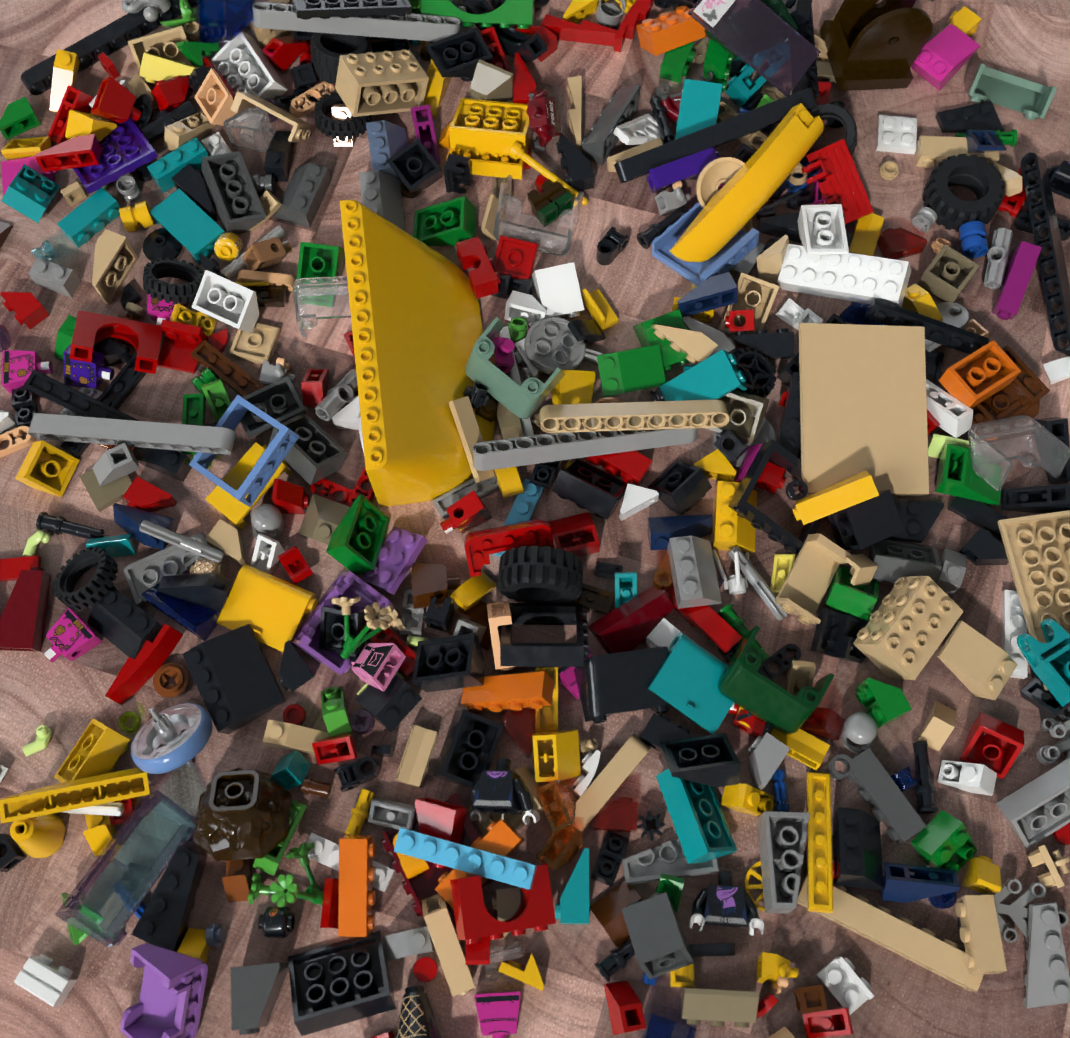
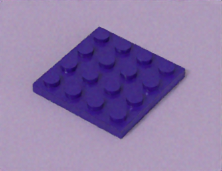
M131 118L121 124L116 123L117 127L99 142L102 148L99 165L72 168L89 194L98 191L108 183L118 180L121 176L133 172L136 168L150 163L158 157L153 147Z

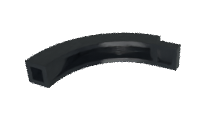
M462 0L466 6L467 13L486 14L494 11L486 0ZM475 24L480 31L487 29L481 27V24ZM492 24L503 52L515 58V53H519L523 61H533L548 50L539 33L524 34L512 27L506 29L500 28L499 24Z

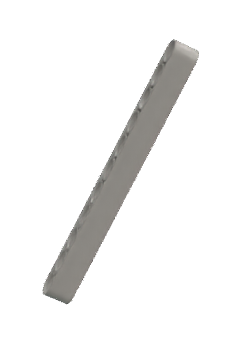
M256 2L252 5L254 26L264 29L434 42L460 33V20L456 17L406 14L405 16L387 15L385 17H378L376 15L366 18L349 16L348 18L330 17L329 19H322L318 17L304 20L297 18L293 4Z
M43 413L33 414L28 431L30 436L45 440L117 446L126 443L129 447L224 455L231 454L236 437L235 431L223 427Z
M698 428L547 433L479 442L473 446V467L479 471L688 444L696 441Z

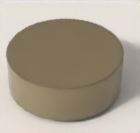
M127 302L124 308L126 312L140 319L144 318L146 314L145 309L132 302Z

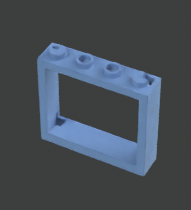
M237 395L215 427L228 428L234 431L247 410H250L277 428L279 431L238 490L207 469L217 454L197 452L189 465L237 500L251 507L300 436Z

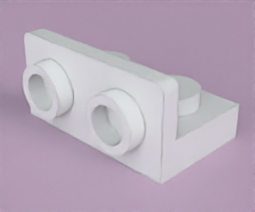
M836 956L815 976L841 1007L849 1009V1014L851 1015L865 1001L871 1000L874 997L870 992L872 987L863 977L859 978L854 972L856 968L847 957L843 959L841 956Z

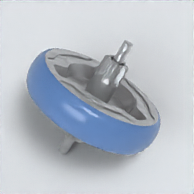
M195 703L176 704L157 713L155 708H151L149 712L153 717L140 728L131 744V756L135 765L142 771L150 774L167 773L186 763L189 767H192L194 763L191 759L204 748L212 733L213 724L209 713L201 705Z

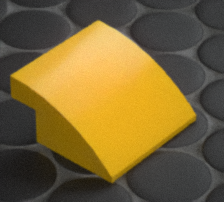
M461 98L449 127L450 150L448 155L454 154L470 158L472 175L522 180L526 162L520 158L513 159L508 155V152L517 141L523 145L524 152L528 154L532 137L529 116L526 112L528 105Z

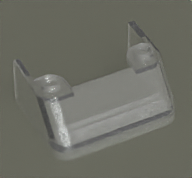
M508 175L501 182L494 225L495 238L499 241L500 235L538 243V251L557 256L567 254L571 248L579 222L584 192H580L575 198L573 210H564L560 214L558 222L554 221L544 227L537 217L522 213L523 204L518 197L509 195L512 176Z
M347 276L300 278L294 281L293 292L296 319L302 337H307V329H312L316 326L318 319L351 317Z
M1025 415L973 424L968 432L972 468L978 476L982 477L996 491L1001 490L1014 463L1011 461L1013 459H1018L1022 465L1028 468L1042 466L1053 477L1059 478L1070 457V448L1035 419Z

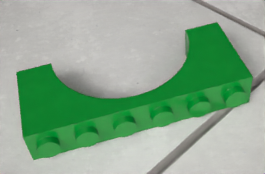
M421 0L422 15L456 17L460 20V23H463V27H474V24H481L483 28H490L492 24H499L500 28L510 29L511 25H518V29H529V26H534L535 0H506L499 8L486 14L464 12L451 0Z

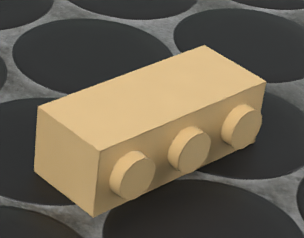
M964 895L957 899L955 909L957 916L960 917V939L964 942L966 952L964 953V963L969 970V975L999 974L1007 971L994 895Z

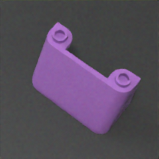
M351 571L343 572L333 582L291 643L337 674L346 673L352 666V656L344 659L339 653L319 649L321 606H339L332 604L331 600L334 597H348L350 599L360 596L361 600L352 606L364 608L367 605L372 607L374 602L380 604V609L386 608L392 602Z
M148 943L132 948L131 964L135 968L144 967L139 1003L124 1011L120 1031L128 1038H195L198 1032L208 973L207 964L198 958Z

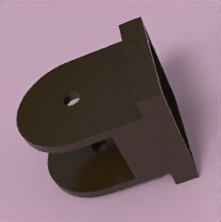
M844 0L834 20L824 21L819 32L822 40L825 41L828 50L827 56L839 91L900 89L909 86L913 79L910 67L927 43L933 29L928 13L922 9L912 8L916 0H883L877 4L876 2L879 0Z

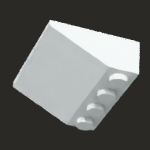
M240 29L211 59V62L235 93L237 91L253 93L273 104L275 96H282L288 90L254 38ZM255 105L252 114L238 113L235 119L240 122L262 109Z

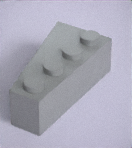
M764 811L757 819L765 913L789 914L796 908L801 878L800 870L804 858V843L807 837V822L809 821L810 813Z

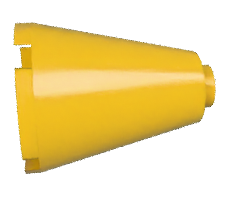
M54 813L14 821L10 827L11 837L25 854L33 858H47L55 854L64 843L66 827L63 820Z

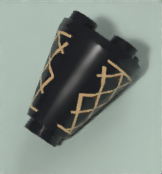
M412 986L405 989L395 1038H441L423 986Z

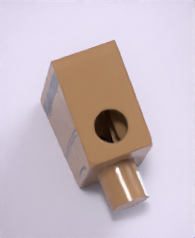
M278 237L251 244L242 259L248 270L263 271L281 263L286 254L292 252V246L289 241L281 243Z

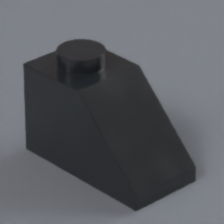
M288 640L284 645L279 672L281 679L278 681L285 691L290 689L293 692L312 679L314 674L290 640Z

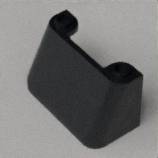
M668 647L597 655L585 659L584 667H576L574 673L585 722L593 721L594 724L606 722L607 717L612 714L651 709V711H656V714L669 712V708L672 706L648 689L670 654Z

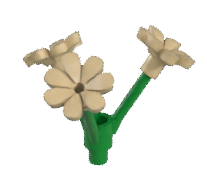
M348 597L332 598V604L342 606V615H344L345 643L342 646L344 649L340 656L348 659L350 654L354 653L363 642L382 629L386 630L392 626L396 631L404 630L405 627L402 621L397 618V611L395 609L392 610L389 606L380 609L378 602H374L372 607L367 605L364 609L366 614L364 618L367 621V625L355 637L350 634L349 615H351V606L360 601L361 597L350 599Z

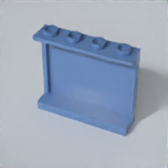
M699 202L695 203L686 214H682L679 220L670 225L664 233L657 236L652 242V256L696 286H699L709 277L729 272L756 248L759 242L758 230L752 228L747 233L741 229L711 259L700 263L680 260L670 252V249L703 209Z

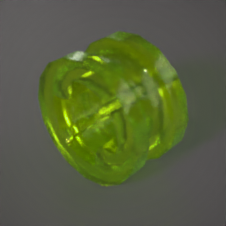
M128 711L119 717L118 725L124 732L134 733L139 729L141 720L137 714ZM129 717L133 720L135 719L131 723V727H128L126 724L124 725V723L128 722Z

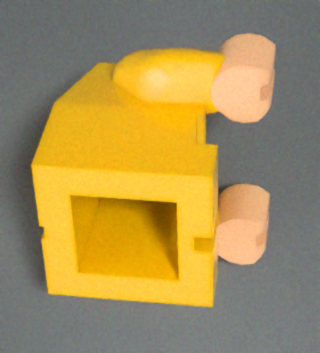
M762 952L757 957L756 982L764 983L765 981H770V991L772 993L780 994L782 987L788 986V979L790 977L798 978L799 970L798 968L790 967V960L778 954Z

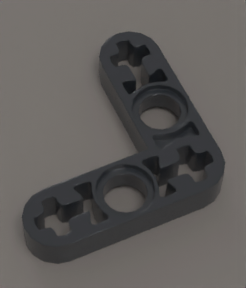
M739 642L732 648L734 653L740 645ZM795 644L783 646L765 660L757 672L774 681L791 668L792 660L798 661L800 659V648ZM718 647L719 653L729 664L733 653L730 650L725 654ZM786 650L789 652L793 650L795 652L794 659L789 657L783 663L781 659L787 654ZM768 663H777L780 668L779 672L771 673L768 670Z

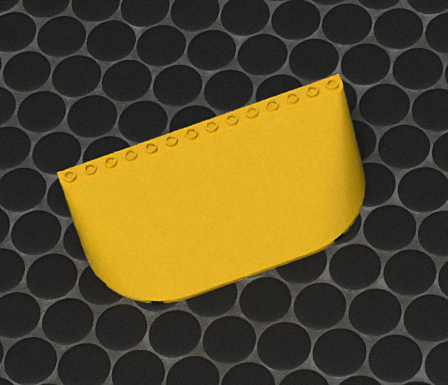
M353 199L340 201L366 472L380 508L434 500L473 477L448 402L463 398L466 386L472 387L473 383H475L467 376L465 366L475 342L483 334L479 302L470 287L469 278L451 260L360 202ZM475 414L483 441H492L494 438L495 421L489 422Z

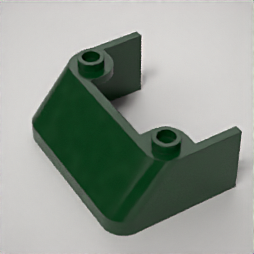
M755 626L742 639L718 682V689L723 696L782 734L791 735L800 729L818 707L834 675L830 673L816 682L814 687H803L796 696L757 672L761 666L762 659L760 654L750 647L760 630V627Z

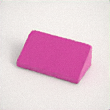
M762 444L750 446L734 479L735 482H742Z

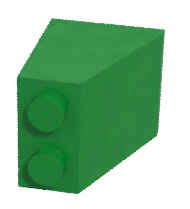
M680 309L633 326L642 347L660 344L664 371L672 369L671 365L677 362L679 366L689 363L686 359L687 355L683 351L679 353L669 346L671 342L666 338L662 340L653 333L655 329L651 327L653 324L687 330Z

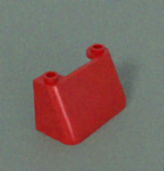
M534 519L468 533L464 538V547L470 577L481 576L482 566L490 564L489 554L511 550V548H520L521 546H548L555 548L550 524L541 519Z

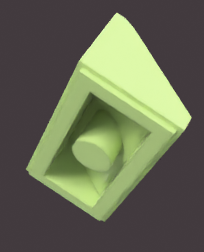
M933 434L928 441V456L940 458V454L947 444L974 450L976 443Z

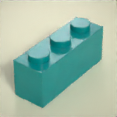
M195 137L147 166L154 182L165 193L175 187L171 178L187 164L201 171L202 158L208 157V153Z
M101 187V189L59 221L57 225L63 234L79 248L87 243L96 233L103 230L112 220L116 219L120 215L119 208L121 207L117 200Z

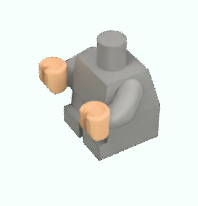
M681 181L673 183L672 188H666L655 196L660 215L671 213L690 200V194L684 193L681 190Z
M277 358L276 365L274 366L268 361H263L259 381L265 385H270L288 376L290 381L295 383L296 375L290 374V364L286 363L284 358Z

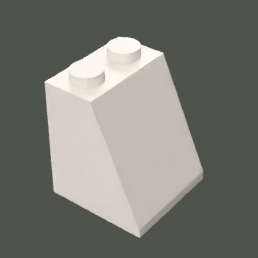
M574 262L533 272L531 276L538 302L546 309L545 319L568 315V318L580 316V312L584 311V305Z

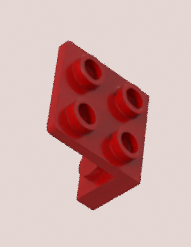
M162 320L160 327L166 337L158 356L157 366L195 374L199 363L191 357L190 353L203 340L207 341L203 329L197 326Z

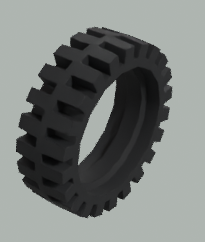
M330 92V96L325 94L324 98L320 97L319 101H316L314 106L316 126L322 134L325 133V136L330 137L332 135L334 139H337L338 136L340 139H344V137L352 139L353 135L356 138L359 137V133L363 135L365 130L367 131L366 123L371 122V115L358 116L344 121L334 120L326 116L332 112L333 105L345 104L339 94Z
M160 258L157 261L148 262L144 267L143 289L146 290L147 294H150V297H157L158 301L165 300V303L173 301L174 304L179 302L187 304V301L191 303L194 302L204 273L197 265L194 266L191 262L186 263V260L180 262L176 258L174 260H170V258L163 260ZM167 277L179 278L189 283L171 284L159 279Z
M88 547L86 550H81L79 555L77 553L74 554L73 559H68L66 561L67 565L60 568L62 572L56 575L57 579L54 580L53 584L55 586L53 591L56 598L70 609H76L77 611L81 610V608L87 609L88 605H95V600L100 601L102 594L106 595L109 592L107 590L108 587L112 588L114 585L112 581L117 578L115 574L118 573V565L101 548ZM98 565L92 579L85 586L73 592L79 578L86 571Z

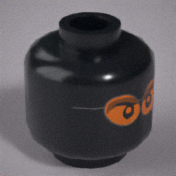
M269 906L264 911V914H260L258 920V928L262 929L266 938H286L290 932H293L295 926V914L291 913L289 907Z

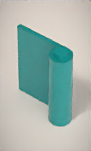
M680 632L669 646L671 653L648 689L714 735L734 703L723 696L718 689V682L728 665Z

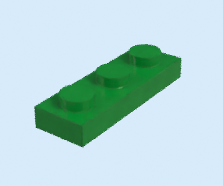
M204 393L183 394L182 424L205 426L206 397ZM181 451V453H183V454H185V455H187V454H196V453H197V452Z

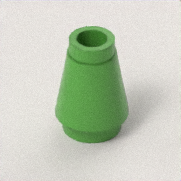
M514 317L508 323L510 338L514 343L525 338L528 325L524 318Z

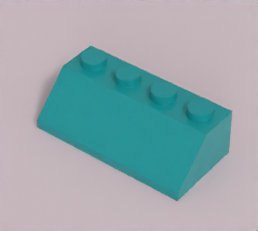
M669 768L656 776L688 864L704 863L738 851L712 786L673 777Z

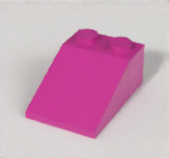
M950 24L925 44L912 64L911 69L940 91L980 48V45L953 24Z

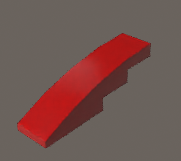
M637 0L630 8L614 38V51L621 52L626 38L633 40L637 29L636 25L642 24L643 20L648 19L654 0Z
M674 585L666 591L671 596L670 601L674 605V609L692 627L695 626L708 640L711 639L725 654L743 638L710 606L678 609Z
M164 624L153 643L146 640L135 659L128 657L105 696L120 705L124 704L156 673L172 653L183 634Z

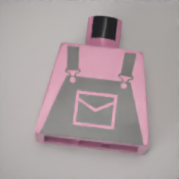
M368 643L359 656L352 657V670L365 683L385 691L406 656L394 643Z

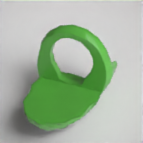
M180 0L183 17L161 21L160 23L166 27L185 26L187 23L197 21V17H195L197 9L190 7L188 0Z

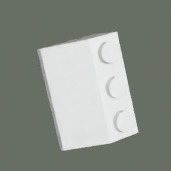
M205 270L192 308L239 330L252 333L259 317L256 292Z

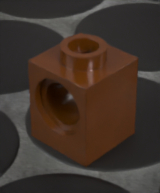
M822 984L793 988L798 1013L807 1014L828 1010Z

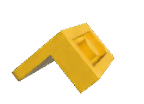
M586 288L582 290L583 305L602 331L619 323L618 317L599 289L588 293Z

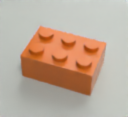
M679 6L675 9L676 11L670 13H661L655 19H645L642 21V24L636 25L640 47L657 56L704 38L706 35L703 19L694 10L686 6Z
M993 340L949 367L938 381L951 396L968 407L973 408L1011 384L1021 370Z

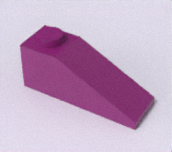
M430 104L412 107L411 114L416 140L419 139L434 160L439 164L441 162Z

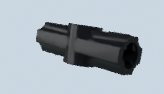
M186 101L171 111L168 109L160 111L156 120L141 128L140 131L151 144L164 136L165 126L197 112L191 102Z

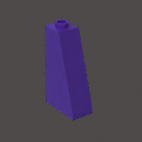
M714 147L650 169L646 174V178L652 194L671 187L677 181L684 182L699 176L702 169L709 162L720 158L719 152L715 151Z

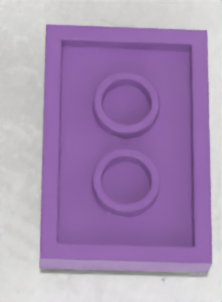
M394 526L381 546L374 570L365 572L361 580L370 586L394 595L428 540L422 535Z

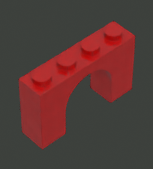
M78 310L71 342L70 359L91 363L95 345L99 341L106 338H120L131 343L136 349L137 356L134 371L156 374L162 329L160 325Z
M547 864L537 865L531 890L520 887L521 900L519 908L506 921H499L488 913L484 904L480 875L450 880L457 939L466 940V944L481 942L480 937L489 936V940L504 938L503 933L512 932V936L526 934V929L534 928V932L548 930V925L556 924Z

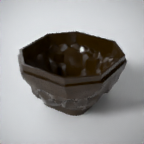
M241 768L221 772L207 785V791L200 795L195 818L194 842L216 861L263 858L287 838L292 794L269 773Z

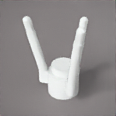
M712 549L714 560L724 583V590H729L731 595L746 593L748 582L744 575L742 577L740 574L738 552H734L735 575L729 576L730 580H727L715 549ZM746 552L745 556L749 560V552Z

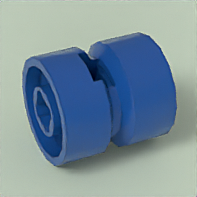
M970 221L960 226L959 235L962 255L967 258H979L987 254L989 249L985 223Z

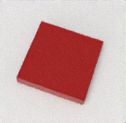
M500 235L493 262L494 272H498L499 275H511L514 280L530 279L539 244Z

